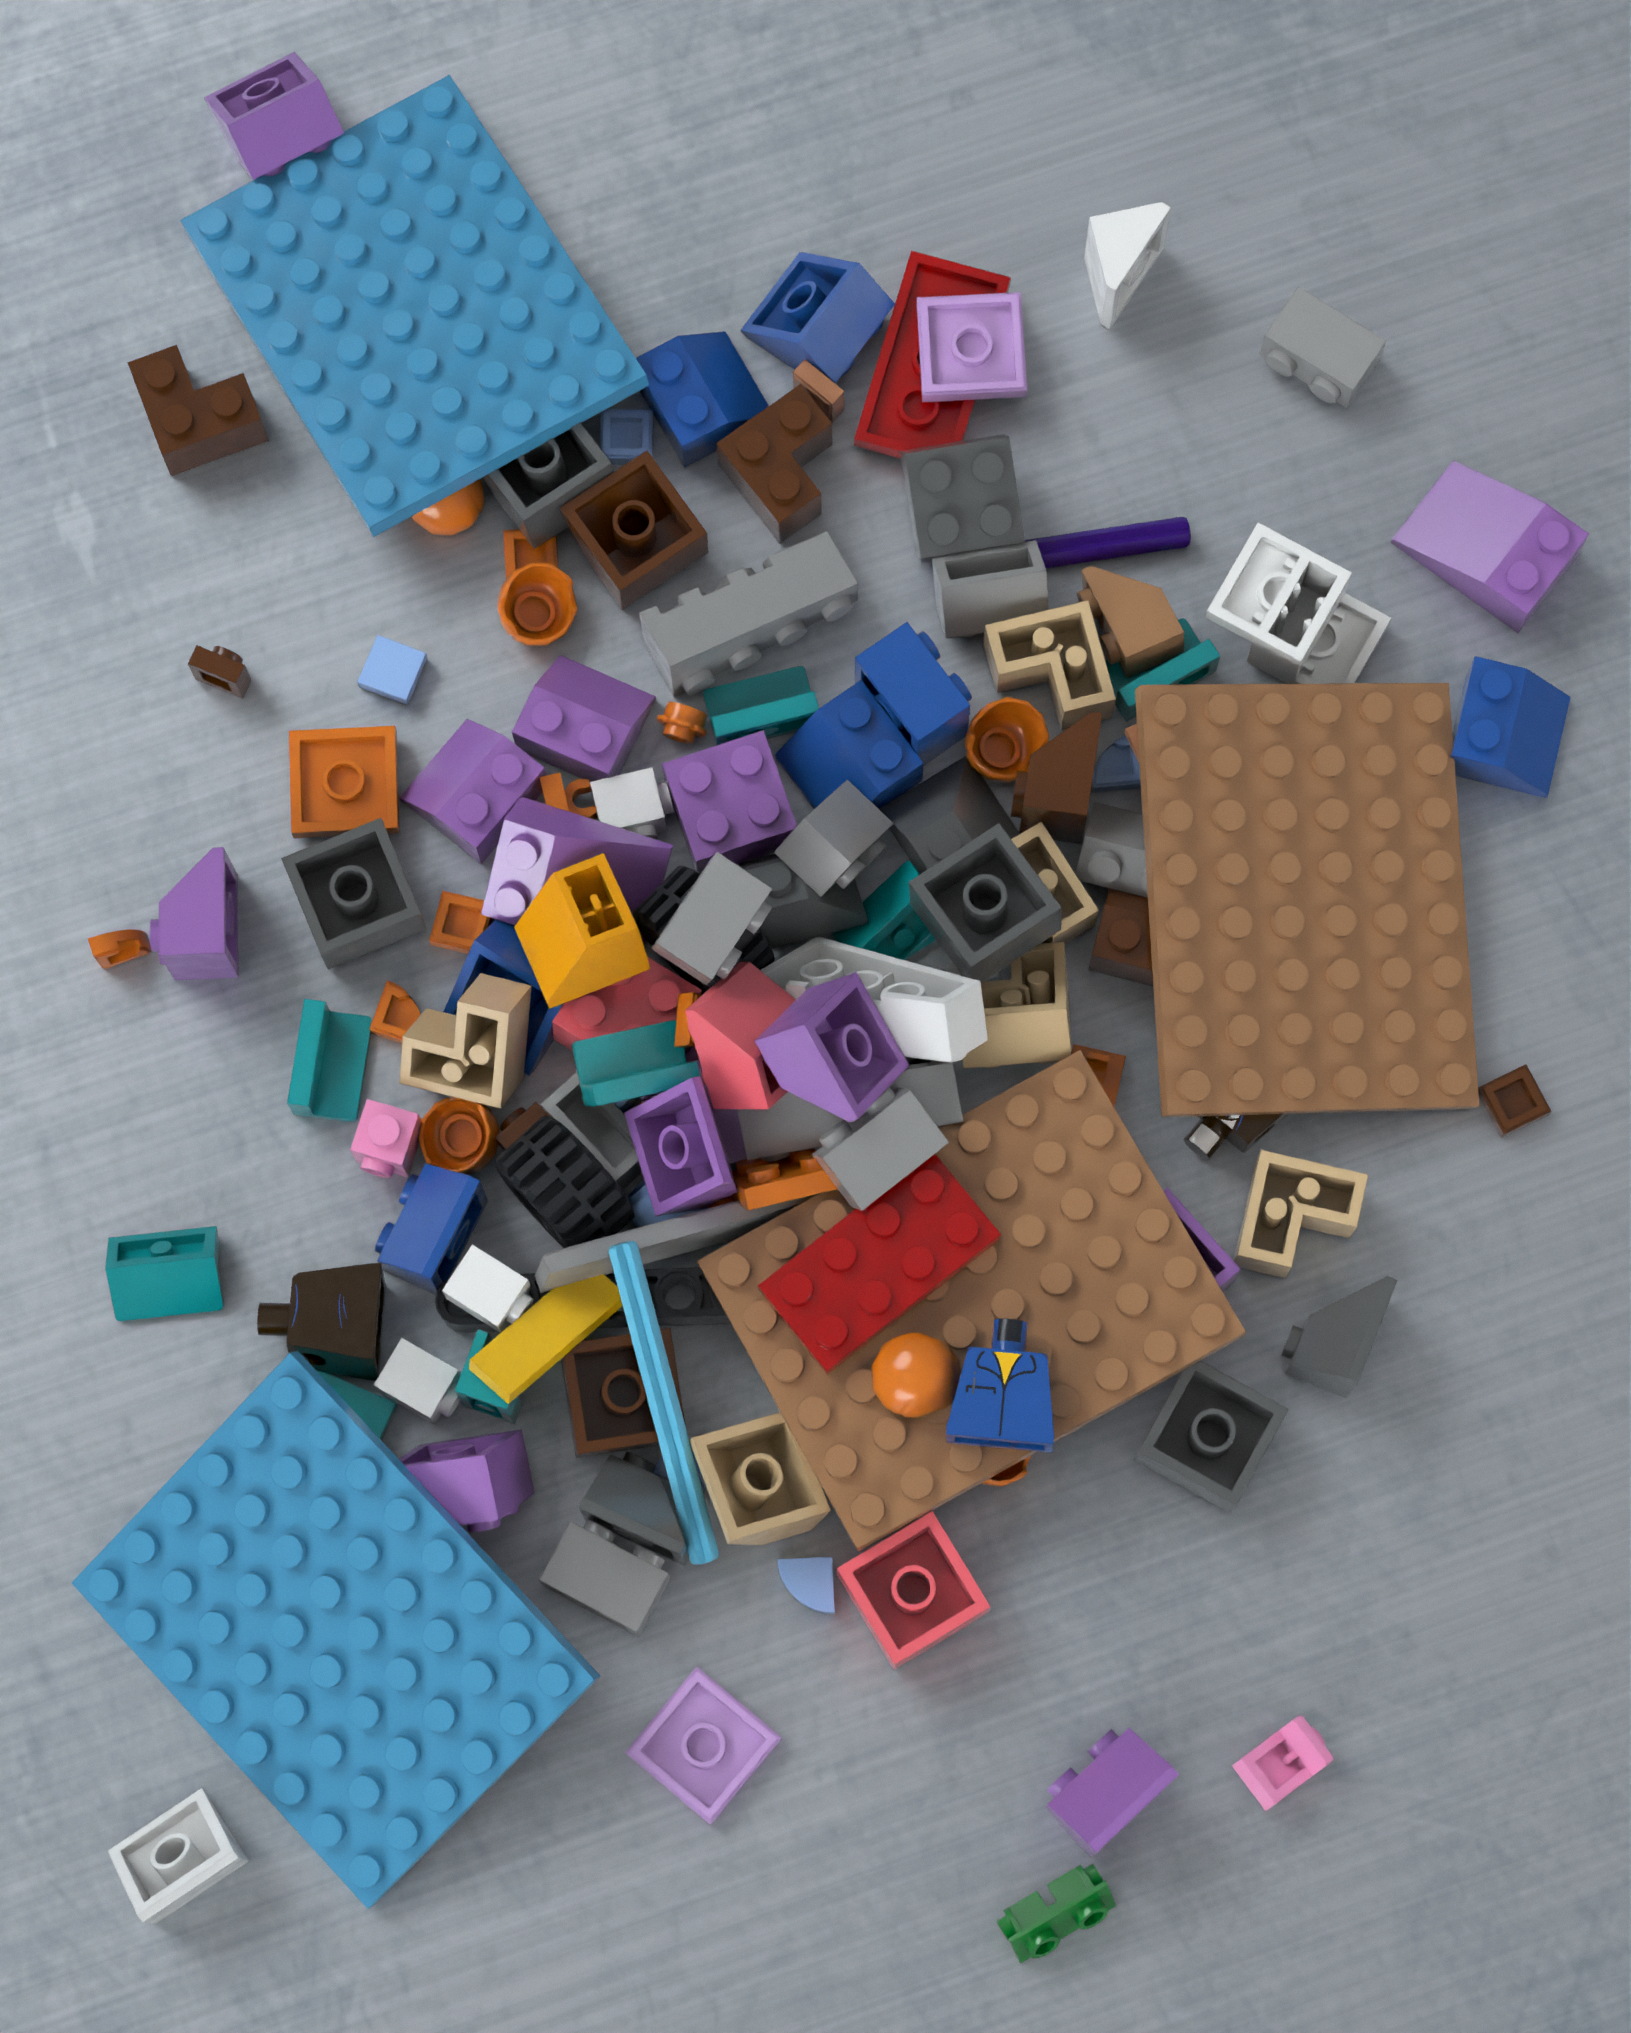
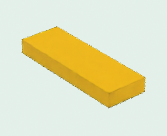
M602 1274L552 1289L475 1354L469 1361V1370L507 1404L511 1403L623 1306L618 1286Z

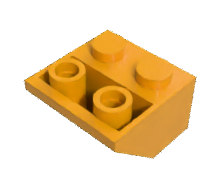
M604 853L554 872L514 926L549 1009L651 969L638 926Z

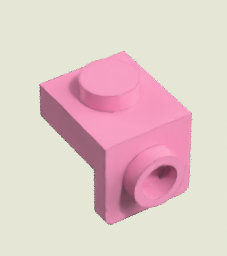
M1298 1715L1233 1764L1232 1767L1263 1809L1267 1811L1333 1761V1756L1326 1748L1321 1734L1311 1727L1303 1716Z

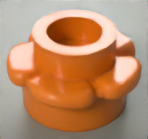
M667 702L664 714L657 716V721L665 726L663 735L677 742L693 744L695 737H703L707 734L704 725L708 715L696 708L681 703Z

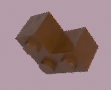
M177 345L127 362L171 476L269 441L244 373L194 391Z
M800 384L716 443L719 467L779 544L822 514L821 492L801 467L832 446V422L802 384Z

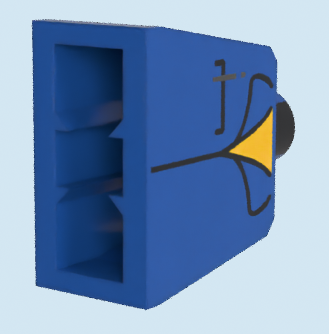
M995 1319L992 1348L968 1347L947 1423V1443L1053 1453L1054 1430L1047 1354L1025 1352L1027 1322L1016 1319Z

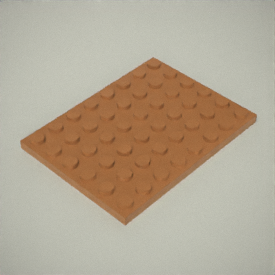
M1449 683L1140 685L1135 689L1161 1116L1194 1117L1281 1113L1451 1110L1479 1107L1454 758H1451L1453 734Z
M1081 1050L962 1115L963 1122L939 1127L949 1143L935 1154L1000 1232L1001 1239L828 1375L760 1292L758 1285L856 1209L849 1205L838 1189L817 1194L697 1261L858 1552L1038 1452L947 1443L946 1428L953 1402L945 1409H940L918 1418L904 1417L884 1407L873 1391L871 1367L881 1347L892 1338L905 1333H924L944 1341L959 1359L962 1372L968 1347L992 1348L995 1319H1016L1027 1322L1025 1352L1047 1354L1054 1442L1237 1341L1246 1334L1244 1327Z

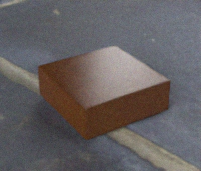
M1526 1064L1478 1087L1479 1098L1501 1138L1548 1116L1552 1112Z

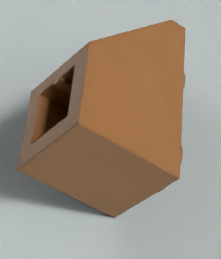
M1094 566L1081 570L1082 590L1077 592L1078 601H1089L1093 619H1097L1104 633L1099 636L1103 652L1111 665L1115 663L1120 664L1126 678L1184 653V631L1162 588Z

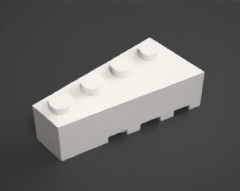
M815 937L760 970L795 999L808 988L857 972L904 1057L953 1063L962 1060L968 1052L988 1040L981 982L975 979L822 937Z

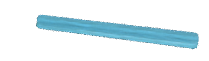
M625 1241L609 1248L612 1268L690 1562L692 1564L708 1563L719 1557L716 1539L638 1244L635 1241Z

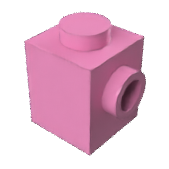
M367 1099L350 1149L356 1162L361 1164L360 1169L382 1178L390 1179L393 1173L409 1177L419 1146L418 1136L422 1121L419 1114Z

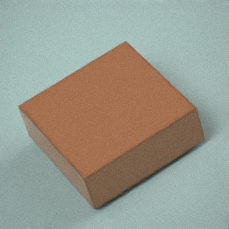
M804 359L793 371V389L802 384L833 423L844 411V390Z

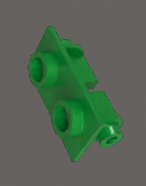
M1093 1863L1084 1869L1080 1864L1047 1884L1049 1891L1056 1901L1052 1905L1047 1907L1038 1891H1035L1003 1910L1005 1916L996 1922L1007 1941H1010L1020 1964L1031 1957L1037 1959L1046 1956L1059 1945L1062 1938L1079 1928L1085 1930L1096 1926L1106 1918L1109 1910L1116 1907L1107 1882L1103 1881Z

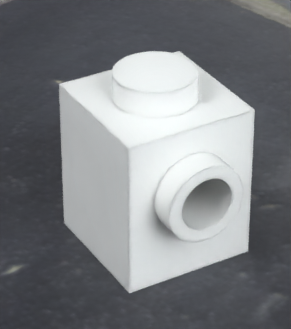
M653 767L590 782L600 822L653 839L658 838V833L667 831L664 815L674 813L667 782L656 784Z
M473 1244L442 1290L447 1300L499 1333L504 1331L509 1323L512 1324L531 1307L534 1300L528 1296L532 1286L527 1278Z
M401 1338L373 1386L379 1394L436 1425L441 1414L450 1417L460 1402L455 1388L461 1374L456 1368Z

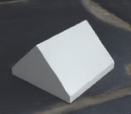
M1163 202L1089 218L1084 259L1100 323L1109 330L1164 248L1171 207Z
M203 1788L108 1850L137 1916L142 1922L149 1924L158 1923L249 1861Z

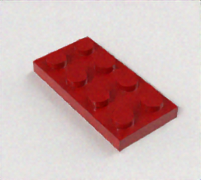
M911 251L856 430L854 446L901 459L900 451L964 441L976 400L922 402L917 297L1008 293L1011 277Z
M934 1154L864 1210L855 1209L761 1282L758 1285V1289L828 1375L999 1241L1001 1234L937 1155Z

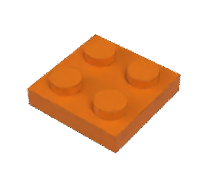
M395 726L289 731L291 834L293 838L334 837L379 818H382L388 834L400 833L397 730Z
M807 1149L791 1152L788 1158L768 1162L756 1158L750 1160L743 1159L736 1162L737 1170L732 1171L738 1192L730 1197L735 1201L739 1200L741 1206L745 1209L753 1210L835 1190L837 1187L812 1154L816 1150Z

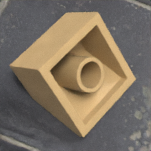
M780 1412L696 1436L690 1440L692 1450L728 1544L765 1545L811 1531L831 1511L822 1486Z

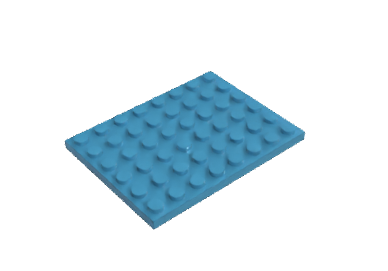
M450 75L344 131V134L331 140L326 150L319 153L309 151L285 163L281 173L275 176L263 175L180 220L189 239L373 537L546 443L549 439H553L566 432L572 426L584 422L649 386L646 373Z
M298 1351L289 1353L71 1582L367 1909L376 1905L601 1677Z

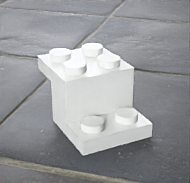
M1257 523L1205 615V618L1252 642L1246 662L1286 684L1356 683L1391 621V617L1345 593L1352 572L1260 523Z

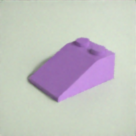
M1452 461L1392 538L1391 543L1512 630L1519 633L1578 557L1589 533L1547 503L1456 461Z
M521 796L504 818L481 914L516 925L554 872L604 853L634 918L633 911L664 881L673 845ZM640 932L642 942L647 943V940Z

